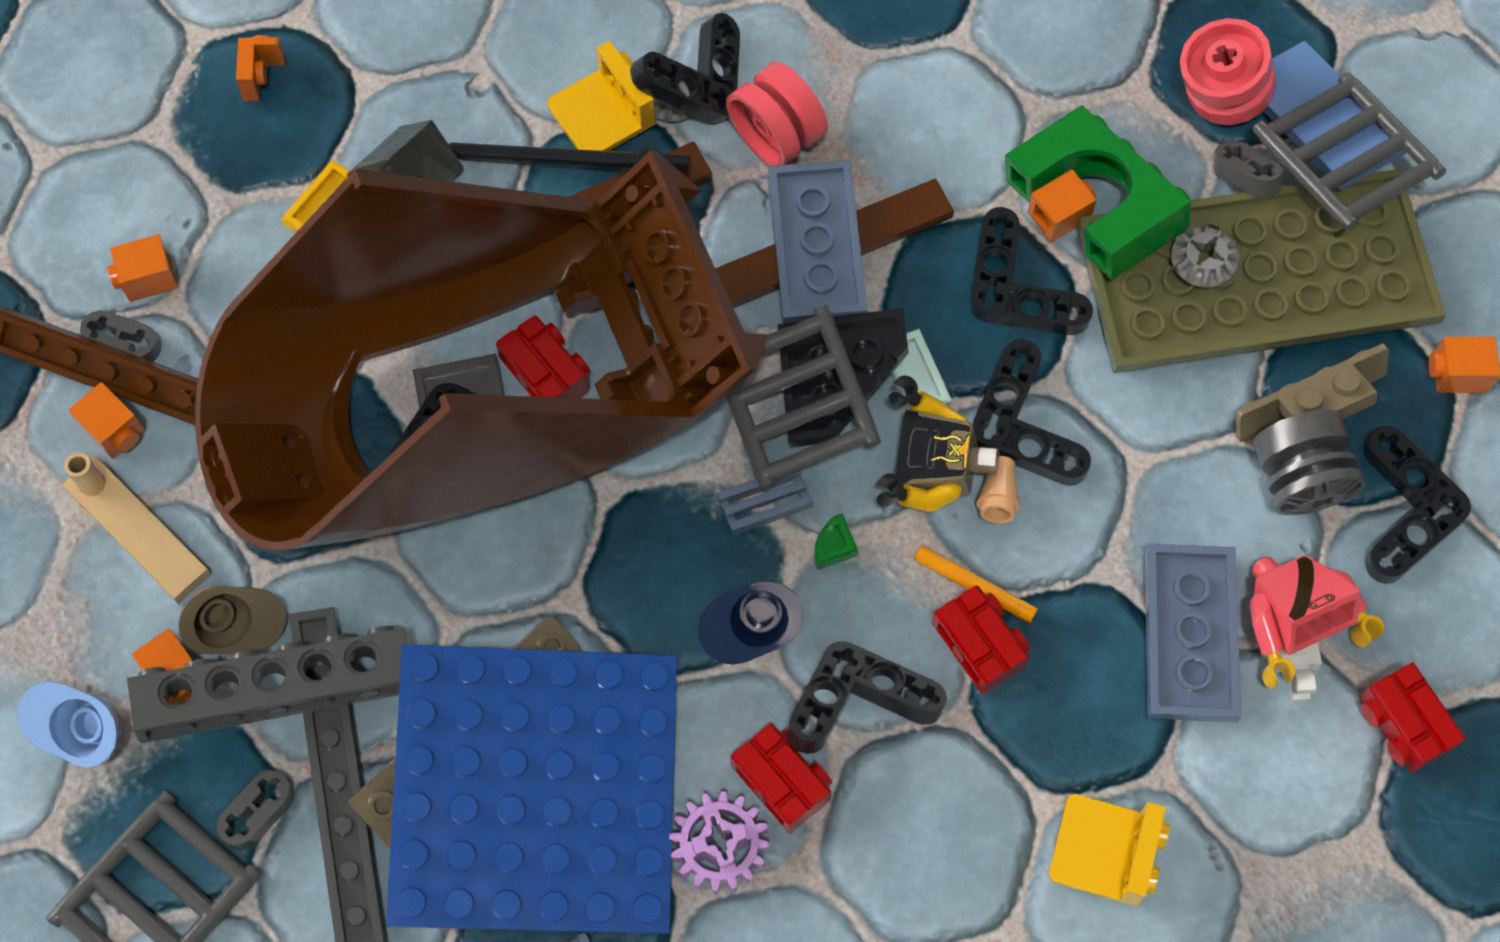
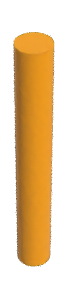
M924 545L920 547L914 558L918 563L967 590L978 585L985 595L989 592L992 593L1000 602L1003 610L1029 624L1037 613L1038 608Z

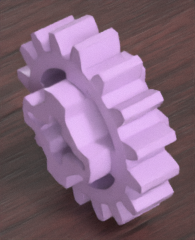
M721 791L718 802H712L709 795L705 793L702 794L703 805L697 808L691 802L686 804V810L689 815L687 819L681 816L675 817L674 823L681 830V833H672L669 835V839L672 840L673 845L680 846V848L671 853L672 861H684L685 864L679 870L680 876L684 879L694 874L695 889L699 890L705 882L711 883L713 895H718L721 884H727L730 891L735 893L737 892L738 879L742 878L748 884L753 882V875L750 871L752 867L760 870L764 869L765 861L758 856V853L769 852V842L761 840L759 837L768 833V827L766 823H754L759 816L757 807L747 812L743 810L744 797H738L734 804L728 803L725 791ZM720 814L734 817L741 823L733 825L722 819ZM703 820L705 826L699 836L692 838V841H689L692 830ZM713 826L716 827L717 833L721 835V838L727 841V849L725 850L726 860L723 859L722 853L718 851L716 845H712L714 836ZM751 844L748 855L736 867L735 857L738 851L747 848V845ZM707 861L718 867L719 872L707 870L698 863Z

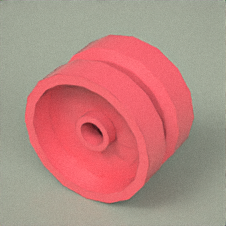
M1221 19L1209 22L1194 31L1183 46L1180 57L1182 77L1186 86L1189 103L1198 116L1213 124L1235 125L1247 122L1261 114L1272 101L1277 85L1269 40L1259 27L1245 20Z
M773 61L754 77V84L744 83L726 98V109L738 134L749 149L769 166L788 164L800 154V147L808 148L828 132L825 112L816 95L793 69L781 62Z

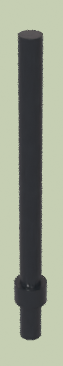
M450 142L448 155L450 159L631 169L650 150L657 151L658 153L659 150L641 149L640 153ZM660 154L680 172H690L691 156Z

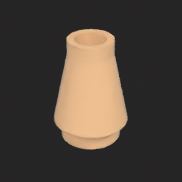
M999 457L998 473H987L976 504L980 510V516L988 522L996 524L1011 522L1015 518V513L1020 509L1015 462L1011 458Z

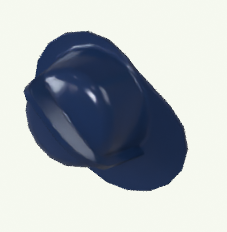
M770 580L755 582L732 591L710 603L701 615L698 626L700 644L710 657L720 663L731 665L748 662L780 649L792 642L801 630L804 617L801 601L795 592L786 585Z

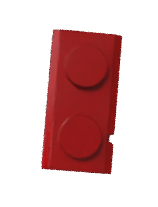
M533 315L520 324L516 330L510 331L497 340L496 348L499 359L530 396L582 398L590 390L587 375L591 372L588 365L577 352L570 355L562 346L565 340L552 322L544 325L537 315Z
M977 585L961 594L957 599H953L934 612L931 624L979 692L985 695L1002 682L1021 672L1027 666L1030 658L1027 652L1030 651V646L1024 635L1017 628L1010 630L1001 618L1004 615V610L998 599L990 592L985 595Z
M1414 662L1374 683L1360 696V699L1363 701L1361 709L1364 717L1373 727L1381 728L1390 741L1387 743V748L1391 757L1398 765H1406L1411 774L1451 752L1466 740V737Z
M771 723L732 754L730 765L787 833L791 834L831 800L832 791L828 786L832 784V780L818 763L814 762L809 766L798 751L791 747L786 737L787 728L780 732Z

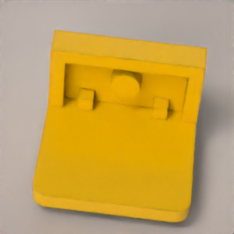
M609 40L596 48L599 70L556 93L547 100L548 110L576 149L610 151L656 125L654 103L657 102V99L643 93L634 85L630 74L631 65L633 64L630 57L624 51L619 53Z
M1078 794L1069 796L1065 804L1048 873L1049 879L1058 885L1137 907L1146 897V893L1154 894L1158 883L1160 867L1153 866L1156 850H1164L1169 835L1170 823L1163 821L1166 807L1147 802L1142 811L1138 812Z

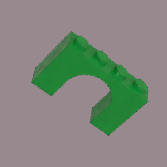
M1083 105L1005 154L1006 182L1028 202H1030L1032 192L1071 169L1074 170L1079 178L1087 176L1107 178L1118 183L1126 190L1128 197L1122 204L1084 229L1085 256L1111 280L1177 237L1190 226L1191 200L1182 188L1173 186L1163 177L1155 164L1147 163L1135 152L1128 140L1120 139L1108 128L1102 117L1099 115L1094 116Z

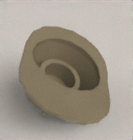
M216 584L206 586L195 592L187 604L183 605L178 621L179 636L186 647L200 654H235L247 650L262 652L271 647L282 635L286 624L285 609L279 599L267 590L254 587H227Z

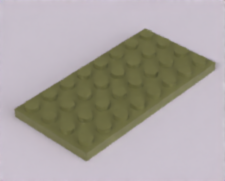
M1401 169L1371 173L1342 191L1337 187L1332 192L1347 206L1401 175L1402 171ZM1302 184L1282 186L1280 192L1272 197L1261 198L1250 195L1247 192L1191 200L1190 226L1192 228L1201 227L1207 223L1209 228L1216 230L1224 228L1226 236L1231 240L1236 239V249L1238 254H1240L1237 269L1227 282L1216 287L1195 286L1178 275L1171 260L1172 247L1177 237L1113 280L1085 256L1113 372H1126L1441 323L1446 316V312L1408 191L1401 193L1360 217L1357 226L1350 231H1346ZM1107 213L1079 217L1077 227L1084 255V229ZM1210 245L1203 251L1199 250L1198 265L1200 266L1209 257L1213 258V246Z

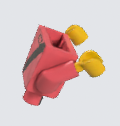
M1266 556L1254 565L1252 575L1256 580L1254 597L1250 601L1253 630L1261 655H1267L1269 665L1262 674L1263 682L1268 688L1273 689L1278 684L1274 669L1282 672L1286 684L1291 682L1295 676V666L1290 660L1281 657L1280 651L1282 650L1291 655L1352 625L1354 626L1350 630V638L1360 648L1366 647L1372 642V639L1376 640L1383 634V621L1375 615L1366 614L1365 610L1368 606L1361 596V590L1346 572L1325 567L1309 556L1298 557L1283 565H1279L1273 558Z

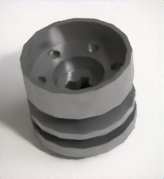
M1328 409L1297 414L1278 421L1256 435L1253 445L1261 468L1265 473L1274 474L1268 480L1267 486L1271 494H1274L1272 501L1278 514L1289 516L1320 511L1352 498L1362 491L1366 485L1361 470L1356 469L1359 463L1355 453L1345 451L1351 444V440L1339 411Z

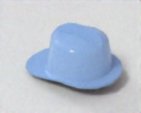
M52 681L38 683L24 693L18 704L17 719L20 730L31 744L42 751L84 768L99 766L108 760L116 748L117 739L121 737L124 730L120 726L117 711L108 700L101 696L87 694L62 683Z

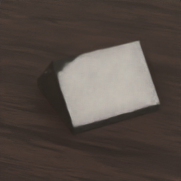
M433 120L398 127L349 171L347 177L354 169L454 182L463 173L464 167Z

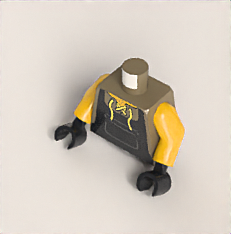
M903 375L893 381L895 385L905 390L906 396L893 391L889 394L890 403L898 407L909 403L911 404V409H905L896 475L892 473L885 474L876 482L877 486L886 487L891 492H881L876 499L880 506L888 507L898 500L901 506L931 513L957 501L959 497L968 496L971 493L974 473H998L999 448L977 447V436L973 424L969 423L966 417L924 391L918 392V385L910 376Z

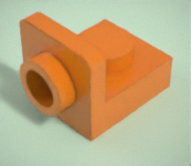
M256 35L252 38H238L236 81L243 101H260V86L267 84V66L285 65V55L279 38L265 35Z

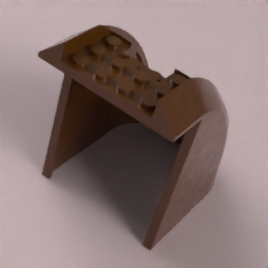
M652 150L636 163L598 201L354 169L232 301L219 319L206 347L200 367L195 401L196 442L206 486L225 522L248 543L272 551L333 544L398 532L512 502L577 480L654 445L699 418L757 369L768 334L744 332L688 210L687 204L702 190L657 151ZM632 280L660 343L653 344L654 331L651 326L643 322L637 308L638 295L635 290L628 288L627 285ZM554 291H557L556 296L565 313H570L578 308L593 310L602 306L627 367L606 373L594 384L600 399L444 393L439 398L442 407L373 472L370 473L361 461L352 440L348 418L351 384L360 361L410 348L472 327L531 303Z

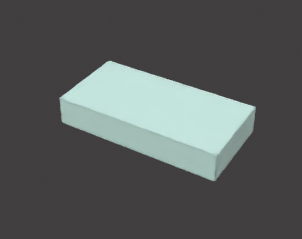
M917 329L907 333L909 354L892 372L893 380L895 381L903 375L910 376L916 381L918 392L924 391L951 407L952 400L920 330ZM896 385L899 393L906 396L905 390ZM906 403V409H911V404Z

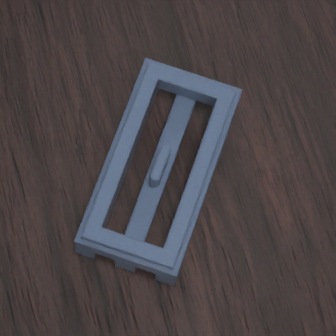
M801 470L776 479L774 487L793 481L792 484L730 505L731 502L765 491L761 489L758 479L717 492L718 501L732 536L813 508L814 502L807 491L805 480L802 479ZM797 493L800 497L799 499L736 520L734 516Z

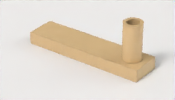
M76 452L66 458L64 470L69 478L61 485L177 604L211 575L209 570L96 456L90 459L86 454Z

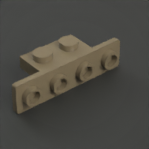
M1380 344L1369 350H1362L1353 357L1332 367H1325L1316 374L1297 383L1285 385L1279 391L1262 399L1248 402L1236 411L1235 436L1240 442L1247 441L1278 421L1305 412L1331 409L1339 411L1344 419L1376 404L1378 392L1371 383L1386 376L1389 349L1384 344Z

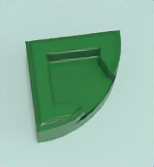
M843 513L831 518L817 538L814 552L817 570L858 556L857 546Z

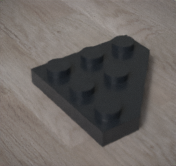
M903 308L833 317L866 402L909 354ZM798 322L777 324L778 331ZM821 332L780 348L782 371L828 353ZM835 369L784 389L786 413L842 391L843 389ZM850 406L789 430L788 441L790 447L819 444L838 436L854 418Z

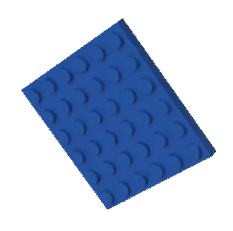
M402 644L386 927L669 934L672 840L669 839V835L672 834L677 656Z

